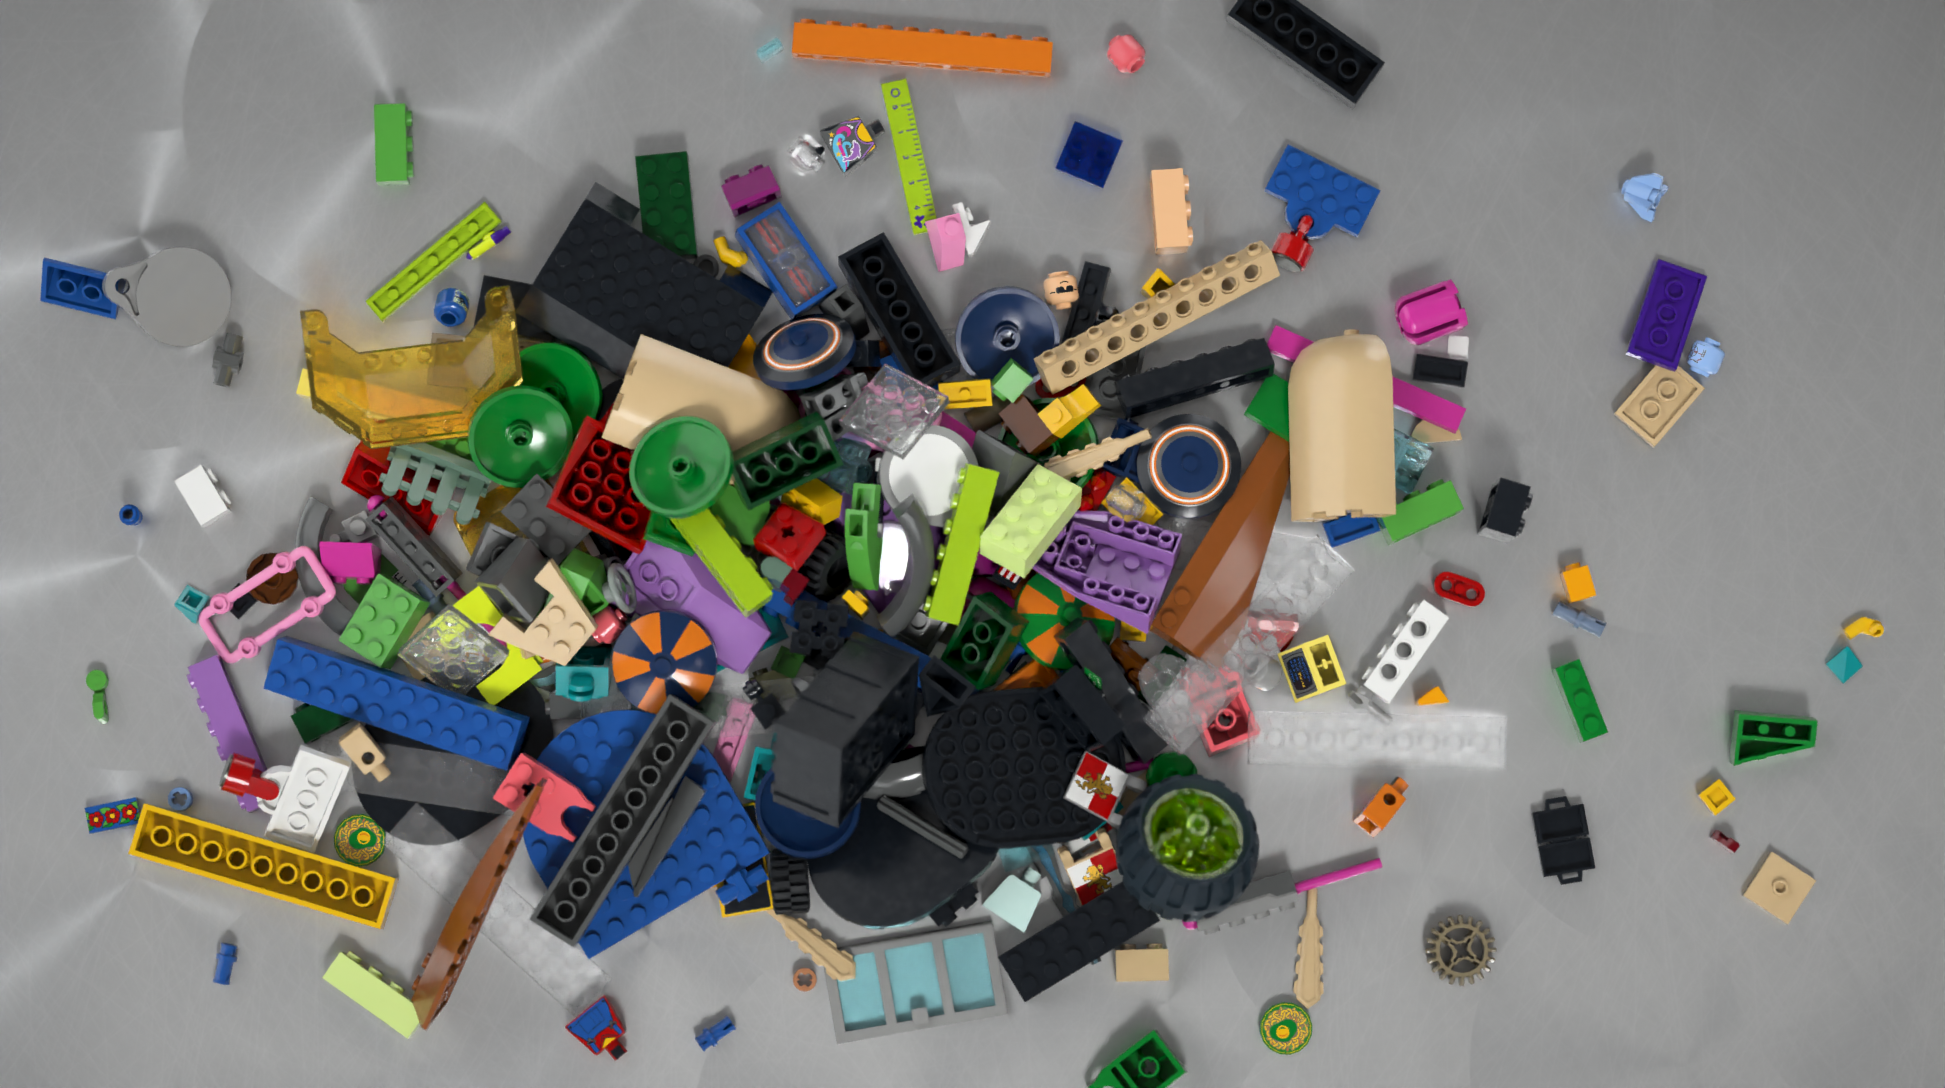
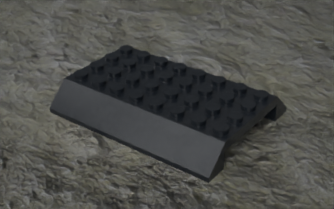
M595 182L515 313L563 343L577 349L586 357L622 379L625 377L641 334L728 368L773 292L730 264L718 280L630 225L640 209Z

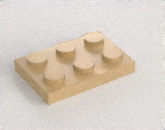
M1655 365L1614 415L1654 448L1705 388L1679 366L1673 372Z

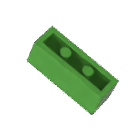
M405 103L375 104L376 182L379 186L410 185V177H414V163L409 162V152L414 150L413 136H409L408 127L413 126L412 111H408Z

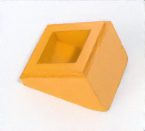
M1435 686L1416 700L1415 704L1417 706L1446 704L1449 700L1441 689Z

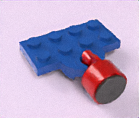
M1287 145L1264 192L1287 203L1284 213L1285 223L1288 224L1291 232L1290 234L1279 233L1271 248L1276 264L1292 272L1304 271L1314 252L1313 247L1307 243L1308 240H1319L1327 235L1333 226L1357 237L1381 190Z

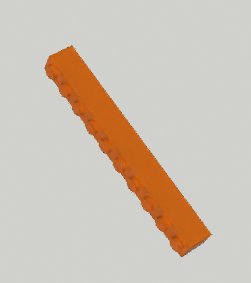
M801 19L800 22H794L792 56L794 58L1050 77L1053 42H1048V38L1032 37V40H1022V36L1007 35L1006 38H996V34L981 33V36H970V32L955 31V34H945V31L942 29H929V32H919V28L904 27L903 30H893V26L878 25V28H867V24L852 23V26H841L842 23L838 21H826V24H816L815 20Z

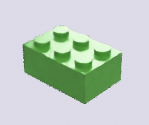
M1440 479L1426 487L1427 491L1422 494L1419 490H1416L1402 498L1404 502L1396 504V515L1376 517L1388 546L1459 514L1464 509L1451 480L1444 483L1443 479Z
M378 573L338 641L378 667L391 669L431 602L391 576Z

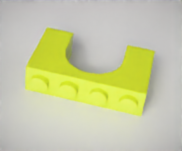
M478 586L428 624L443 644H446L471 625L484 623L495 626L504 614L497 609L491 599ZM507 643V657L503 665L476 687L489 704L496 705L543 669L540 664L544 661L538 655L524 659L519 647Z

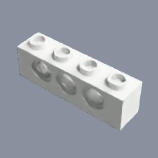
M1422 600L1420 604L1415 602L1406 614L1410 617L1405 625L1400 623L1391 635L1395 639L1390 647L1386 644L1377 655V658L1380 659L1375 668L1369 666L1362 676V679L1365 680L1362 686L1370 689L1376 697L1386 704H1389L1449 619L1448 616L1425 600ZM1420 622L1424 625L1425 633L1423 636H1416L1412 633L1411 627L1413 623ZM1404 643L1409 646L1410 654L1408 657L1403 658L1397 654L1396 648L1398 644ZM1384 665L1394 667L1395 676L1392 679L1383 677L1381 670Z

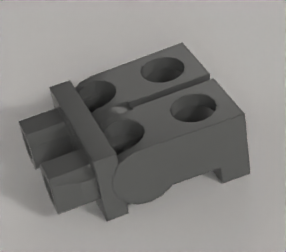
M856 372L850 375L840 374L815 391L807 392L800 396L807 416L817 411L824 419L833 441L845 435L863 421L872 417L870 412L877 407L875 397L872 394L863 395L861 388L868 385L864 372Z

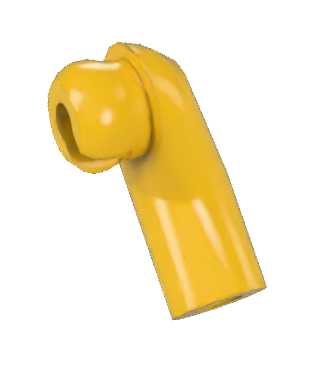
M725 236L713 240L721 262L727 265L730 264L735 268L747 263V254L744 251L738 252L730 249Z
M1861 617L1844 628L1843 632L1849 640L1860 633L1876 638L1883 635L1884 627L1878 620Z

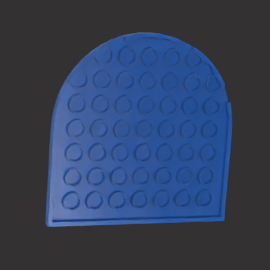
M617 710L587 717L561 732L538 757L537 761L579 787L586 798L597 806L593 812L578 806H569L565 810L564 822L571 832L577 836L575 842H571L562 836L548 834L534 824L528 823L523 834L525 846L536 871L547 889L653 722L656 714L639 710ZM704 743L655 822L670 799H675L685 776L707 789V793L638 898L633 894L630 871L627 865L579 942L588 959L770 853L726 775ZM533 783L531 785L526 784L527 795L534 789L535 785Z

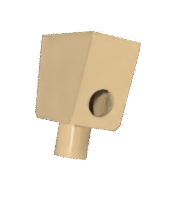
M361 722L339 738L340 746L364 775L371 771L378 782H381L392 773L383 762L386 759V754ZM371 752L374 758L366 760L363 754Z

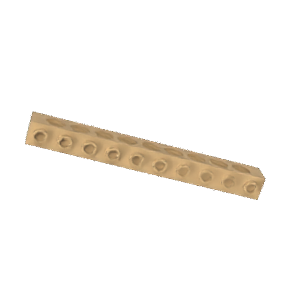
M1261 240L1251 243L1245 249L1226 256L1222 261L1203 268L1199 273L1180 280L1178 284L1166 290H1161L1155 296L1136 303L1132 308L1113 315L1109 320L1090 327L1086 332L1067 339L1063 344L1044 351L1040 356L1034 358L1043 384L1052 394H1055L1280 276L1272 251Z

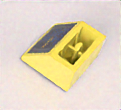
M1329 635L1277 654L1295 703L1346 684Z

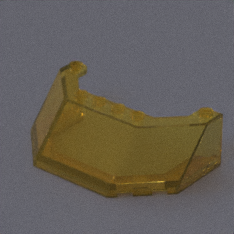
M510 286L494 287L486 293V313L463 340L357 352L330 333L328 319L324 312L317 309L300 311L312 408L333 420L334 424L348 434L356 436L370 449L467 437L468 426L473 413L488 396L498 390L518 386L523 383L516 315Z

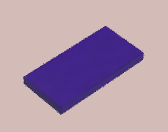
M1658 259L1626 355L1675 372L1707 276Z

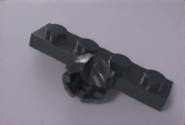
M1085 261L1078 284L1079 298L1073 302L1061 344L1069 338H1074L1086 332L1090 327L1097 326L1105 322L1104 320H1109L1113 315L1119 314L1116 307L1103 303L1104 293L1111 273L1110 267Z

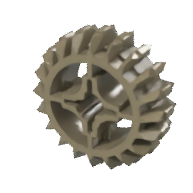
M1463 915L1457 916V923H1454L1452 916L1447 917L1448 926L1442 921L1438 922L1442 930L1439 932L1433 928L1431 933L1437 936L1436 939L1427 938L1426 940L1427 943L1434 944L1433 949H1425V953H1433L1434 957L1427 959V963H1437L1432 968V972L1436 973L1441 969L1443 972L1439 976L1440 980H1444L1447 975H1450L1448 983L1451 985L1454 984L1456 977L1458 978L1459 986H1464L1466 977L1470 984H1474V974L1482 980L1484 976L1480 970L1491 971V968L1485 965L1486 961L1494 963L1496 960L1493 957H1488L1489 952L1497 951L1495 947H1488V943L1494 942L1495 938H1485L1490 929L1485 928L1480 931L1479 929L1483 924L1480 920L1473 926L1472 916H1468L1466 923H1463ZM1457 928L1470 930L1460 941H1456L1446 935ZM1475 936L1478 937L1482 947L1480 959L1471 950ZM1441 942H1443L1450 949L1451 952L1450 958L1448 959L1446 965L1443 963L1440 956ZM1462 943H1466L1464 950L1469 956L1460 955V958L1456 957L1457 950L1452 944L1461 946ZM1463 959L1475 965L1473 969L1467 972L1459 973L1452 970Z

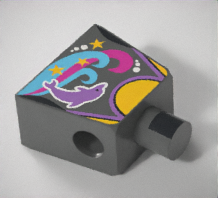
M859 116L820 130L822 139L844 177L848 176L877 152V146L873 139L886 133L878 119L865 126Z

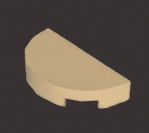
M1422 420L1416 425L1411 434L1410 445L1461 441L1462 436L1459 428L1456 434Z

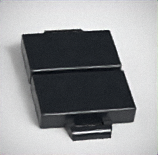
M1566 796L1546 799L1545 811L1531 813L1536 843L1543 844L1551 841V844L1546 843L1543 846L1537 847L1543 877L1557 875L1561 885L1581 882L1583 870L1595 868L1590 838H1576L1589 835L1584 804L1571 806ZM1565 803V807L1550 809L1549 804ZM1571 872L1578 873V877L1563 879L1562 874Z

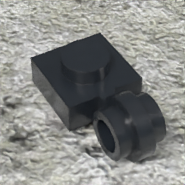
M756 679L753 681L748 680L745 682L746 686L742 689L751 701L755 698L757 699L758 703L750 709L766 730L773 725L775 719L778 720L786 711L773 693L765 698L761 696L764 690Z

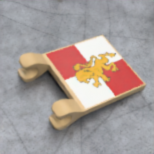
M1100 828L1095 832L1102 848L1073 861L1066 845L1057 848V852L1081 906L1123 881V875H1120L1117 868L1116 852L1105 828Z

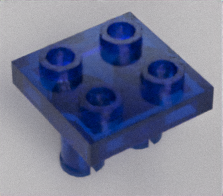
M1075 121L1055 170L1103 190L1123 141Z

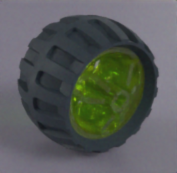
M1190 774L1185 777L1175 775L1163 779L1160 783L1150 785L1128 807L1117 832L1116 863L1120 875H1123L1125 888L1130 895H1134L1139 900L1140 906L1147 911L1152 910L1160 914L1161 918L1167 920L1182 919L1183 922H1193L1200 920L1203 916L1210 918L1223 912L1244 893L1255 873L1259 857V837L1256 832L1255 819L1252 812L1246 809L1242 797L1237 792L1233 793L1225 787V783L1217 779L1213 781L1203 778V775Z

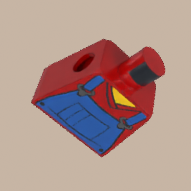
M606 995L602 996L565 1026L574 1037L596 1056L606 1049L616 1061L627 1052L618 1040L626 1033V1030Z

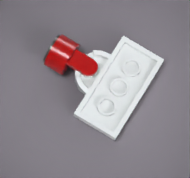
M300 745L292 767L280 765L262 772L254 768L255 759L235 752L230 754L220 779L219 786L221 790L241 797L245 793L256 796L258 806L264 812L272 814L264 837L314 853L351 762Z

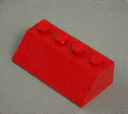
M369 431L355 448L341 483L367 499L374 495H380L385 498L382 501L384 503L390 497H393L430 536L443 515L434 514L431 510L432 501L424 498L419 505L409 504L406 499L408 492L398 489L397 493L393 496L383 493V482H380L379 478L381 473L387 474L391 461L387 460L392 444ZM406 467L402 480L411 484L416 471ZM431 477L426 490L436 493L441 480ZM455 486L453 495H452V497H451V500L453 499V496H454V494H455V492H456V489H457L456 486Z

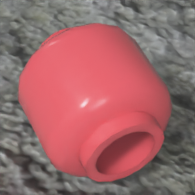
M1117 35L1109 42L1110 47L1107 51V57L1121 73H1134L1142 67L1145 62V49L1132 35Z
M608 605L592 615L598 625L592 636L598 643L611 644L618 639L626 627L625 621L628 620L626 614L619 607L614 609Z

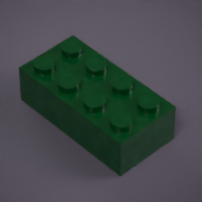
M687 151L635 156L642 233L683 259L698 258L690 165Z
M816 411L733 451L734 466L731 479L742 503L748 510H751L844 464L824 419Z

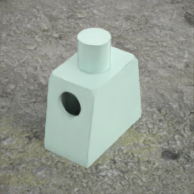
M1029 866L1020 879L1010 874L987 898L983 906L1024 933L1041 897V893L1033 888L1041 874Z

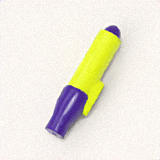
M505 226L498 231L493 230L482 238L483 241L468 251L469 253L466 258L469 260L476 259L503 241L511 231Z

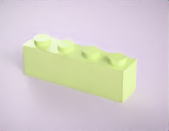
M349 951L347 954L340 952L322 978L407 1039L411 1038L420 1026V1022L412 1000L402 994L405 989L393 981L390 984L381 979L383 974L372 966L369 969L360 964L362 959L353 952Z

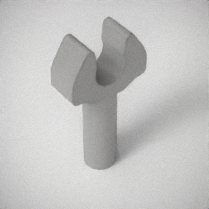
M1361 685L1356 692L1351 690L1347 697L1351 706L1355 709L1365 708L1384 726L1391 722L1392 718L1372 701L1374 692Z

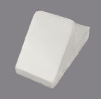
M961 202L952 205V210L954 214H960L966 236L965 249L968 258L976 253L990 226V220L970 226L969 223L974 222L969 207L964 209Z

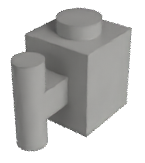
M364 510L342 521L341 523L345 530L331 535L330 542L351 541V543H367L380 536L365 520L370 515Z

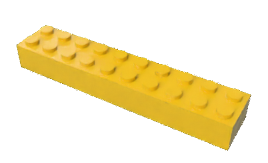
M145 803L143 804L128 853L378 929H384L399 881L398 878Z

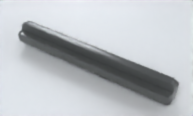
M882 796L878 801L877 807L879 810L955 856L963 858L969 849L967 844L889 797Z

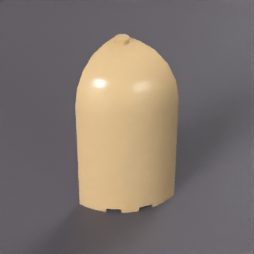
M1356 329L1344 330V335L1316 340L1298 355L1291 367L1288 384L1291 522L1338 519V516H1347L1346 513H1351V518L1396 515L1393 378L1391 361L1386 345L1378 335L1359 334V330Z
M641 334L601 438L635 450L640 440L658 424L676 417L693 416L707 420L715 425L726 437L733 452L800 420L801 416L798 407L781 390L770 387L761 380ZM731 479L729 485L734 486Z

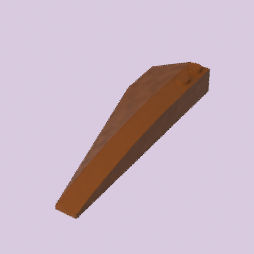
M1273 432L1269 433L1240 479L1235 492L1225 503L1157 613L1149 630L1215 671L1245 623L1290 477V444L1288 441Z
M545 778L541 779L518 807L481 859L455 904L433 953H428L421 967L425 968L423 975H418L414 981L412 990L415 993L411 1000L421 1028L424 1030L429 1028L448 1003L547 783Z

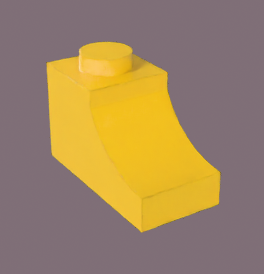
M1083 384L1070 394L1061 398L1057 397L1039 412L1038 416L1052 434L1062 439L1098 409L1101 404L1087 386Z

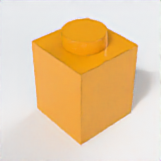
M1580 562L1565 566L1566 571L1560 573L1568 604L1596 596L1588 565L1581 567Z

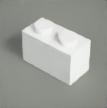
M200 465L174 481L198 522L204 528L232 512L228 506L232 502L224 490L221 492L215 485L218 479L211 468L206 470L205 467Z

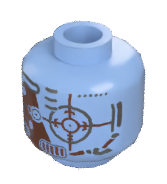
M1707 337L1705 341H1695L1686 360L1688 365H1690L1689 370L1705 377H1709L1710 374H1717L1725 357V352L1719 348L1720 343Z

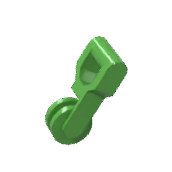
M93 670L86 677L87 686L94 691L92 702L93 714L100 723L106 724L109 721L105 689L108 686L109 680L104 672Z

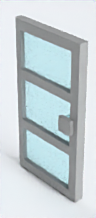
M992 921L838 947L839 951L845 950L853 956V961L856 962V979L842 982L838 979L833 980L826 974V968L824 967L837 1044L1008 1014Z

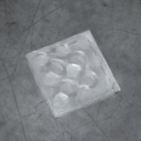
M885 363L840 418L839 422L843 428L904 460L950 401L945 394Z
M449 603L399 649L397 655L438 687L465 695L507 658L510 650L494 637L489 636L485 630Z

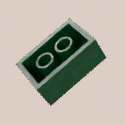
M991 591L973 597L940 659L976 686L978 690L995 685L1029 621Z

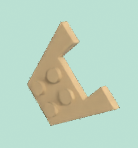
M551 558L534 579L554 596L527 629H524L505 613L488 635L566 666L597 629L598 625Z

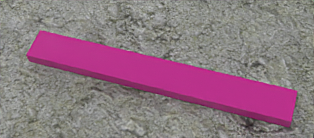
M1275 325L1267 346L1270 353L1294 363L1300 352L1312 344L1313 341ZM1392 376L1393 407L1456 434L1466 408Z

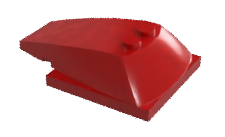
M613 403L601 421H597L589 416L584 418L546 507L640 554L647 541L643 537L651 511L638 499L631 485L630 463L635 450L601 438L613 408Z

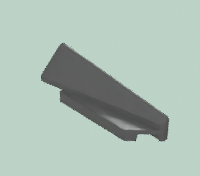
M687 776L683 779L675 799H670L628 864L633 894L636 898L640 896L708 791Z

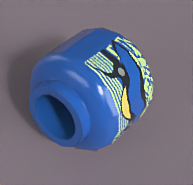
M456 288L443 289L439 292L434 305L435 318L441 324L448 327L462 324L467 317L470 306L468 296Z

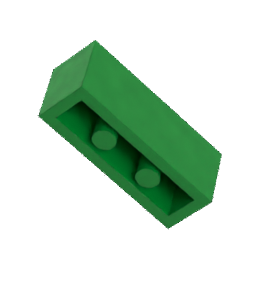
M1580 659L1553 669L1552 673L1579 742L1582 743L1608 733Z

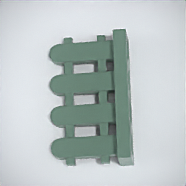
M397 432L387 460L391 461L387 474L381 473L379 481L383 482V493L393 496L397 493L398 489L408 492L406 497L408 503L414 506L419 505L423 498L432 501L431 510L436 515H443L447 508L457 511L456 520L462 525L470 523L472 517L477 519L480 511L475 508L479 497L485 498L492 480L480 472L474 462ZM406 467L416 471L411 484L402 480ZM431 477L441 480L436 493L426 490ZM455 486L465 490L460 503L451 500Z

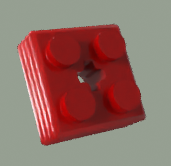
M781 502L754 537L753 542L758 551L769 557H776L798 571L826 535L823 523L791 505Z

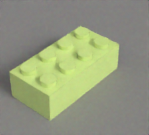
M1037 464L981 535L980 554L1025 578L1080 508L1082 488Z

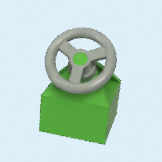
M576 548L571 551L561 565L560 570L591 616L613 602L625 613H632L635 610L637 603L635 587L629 573L621 564L613 563L609 566L607 581L603 560ZM550 593V595H549V597H548V600H547V602H546V605H547V604L551 601V599L554 597L551 593ZM627 594H628V597H629V604H628V605L626 604V595H627Z

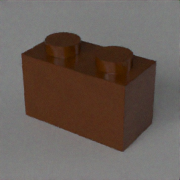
M1021 394L1014 403L1009 404L999 413L1004 420L1001 422V425L1010 435L1014 433L1019 440L1016 444L1025 455L1029 453L1037 457L1059 437L1052 434L1038 416L1040 411L1033 401L1026 395Z

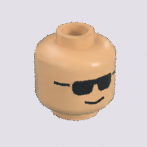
M1068 271L1048 274L1049 278L1043 282L1046 303L1052 306L1056 305V310L1072 308L1071 303L1079 298L1076 277L1069 275Z

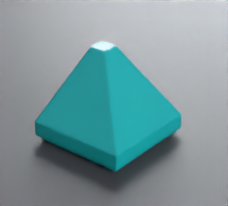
M187 585L174 603V606L191 622L196 624L198 616L207 605L210 596Z
M1848 646L1844 647L1826 663V666L1843 684L1863 667Z

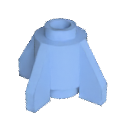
M1651 173L1633 176L1631 180L1627 179L1621 192L1624 194V201H1627L1642 219L1650 222L1654 220L1655 208L1669 188V186L1662 184L1664 176Z

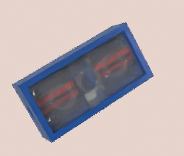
M780 202L736 229L735 238L790 319L800 317L836 292L837 285Z

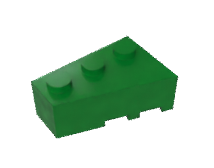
M1735 710L1729 762L1736 766L1753 760H1761L1774 755L1815 747L1818 721L1813 717Z

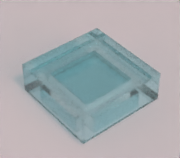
M775 38L757 50V57L763 64L782 52L784 48L780 40Z

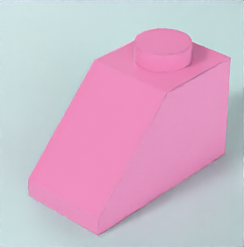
M956 213L926 221L925 224L938 272L964 265L966 236L960 214Z

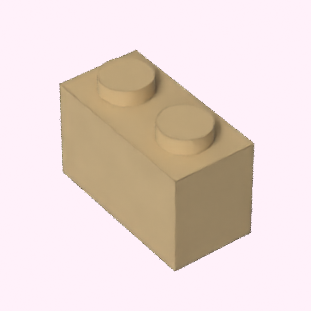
M1136 944L1120 945V950H1115L1116 982L1169 980L1168 949H1162V944H1147V949H1136Z

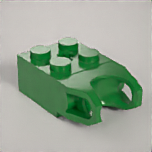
M1153 1030L1102 1069L1096 1081L1088 1088H1103L1105 1086L1114 1088H1168L1188 1073V1071L1158 1031ZM1147 1060L1156 1063L1154 1067L1155 1073L1145 1072L1144 1069L1147 1067L1145 1062Z

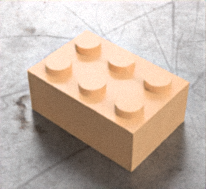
M1183 168L1151 170L1150 190L1155 254L1187 253L1188 247L1192 246L1193 242L1192 226L1187 227V220H1190L1191 204L1190 201H1185V195L1188 194L1189 190L1188 175H1183Z

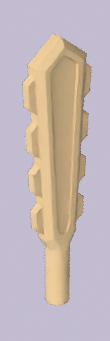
M1145 429L1123 439L1108 437L1103 439L1101 444L1091 443L1086 445L1084 450L1075 449L1069 451L1067 456L1062 457L1058 455L1049 459V462L1044 464V468L1070 481L1074 476L1079 478L1086 475L1091 468L1096 470L1103 467L1106 461L1113 462L1119 459L1120 454L1124 453L1127 448L1151 439L1152 435L1149 429Z
M1318 888L1307 890L1306 917L1303 920V924L1299 926L1298 934L1302 938L1301 942L1297 945V954L1300 956V960L1296 962L1295 973L1298 974V979L1294 982L1293 988L1296 999L1307 1009L1320 1000V996L1324 993L1323 982L1320 981V976L1323 974V963L1320 962V956L1323 955V945L1319 943V939L1323 936V928L1319 925L1317 918Z
M773 909L765 910L782 925L786 931L785 936L791 942L797 941L798 948L805 954L810 953L812 961L819 967L824 966L826 974L833 980L838 979L842 982L856 979V962L853 961L852 955L845 950L839 951L837 944L830 939L824 940L822 933L815 928L809 929L807 922L803 919H795L786 914L776 915Z

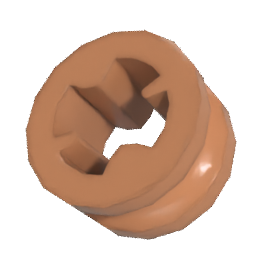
M808 968L799 969L793 977L795 987L803 992L813 989L817 982L816 974ZM799 974H811L812 979L810 981H812V984L809 987L805 984L800 986L797 981L801 980L798 978Z

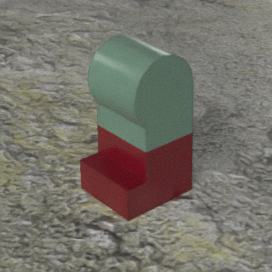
M776 557L766 558L759 569V576L761 578L765 577L770 584L775 585L786 593L783 601L791 606L809 582V579Z

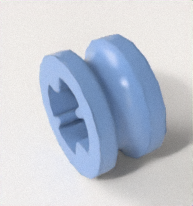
M174 788L168 795V803L171 808L177 811L187 810L193 803L192 793L186 788ZM178 792L181 795L186 794L187 800H184L186 802L184 806L174 803V798L177 799L175 794Z

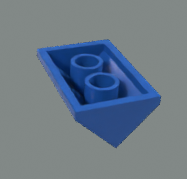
M44 257L40 301L112 319L117 318L119 306L111 302L102 290V282L107 274L106 272ZM123 278L119 279L115 284L118 293L124 292L126 280Z

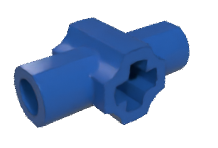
M761 864L748 872L744 868L727 878L728 884L715 890L723 906L736 898L740 902L758 892L756 887L769 880Z

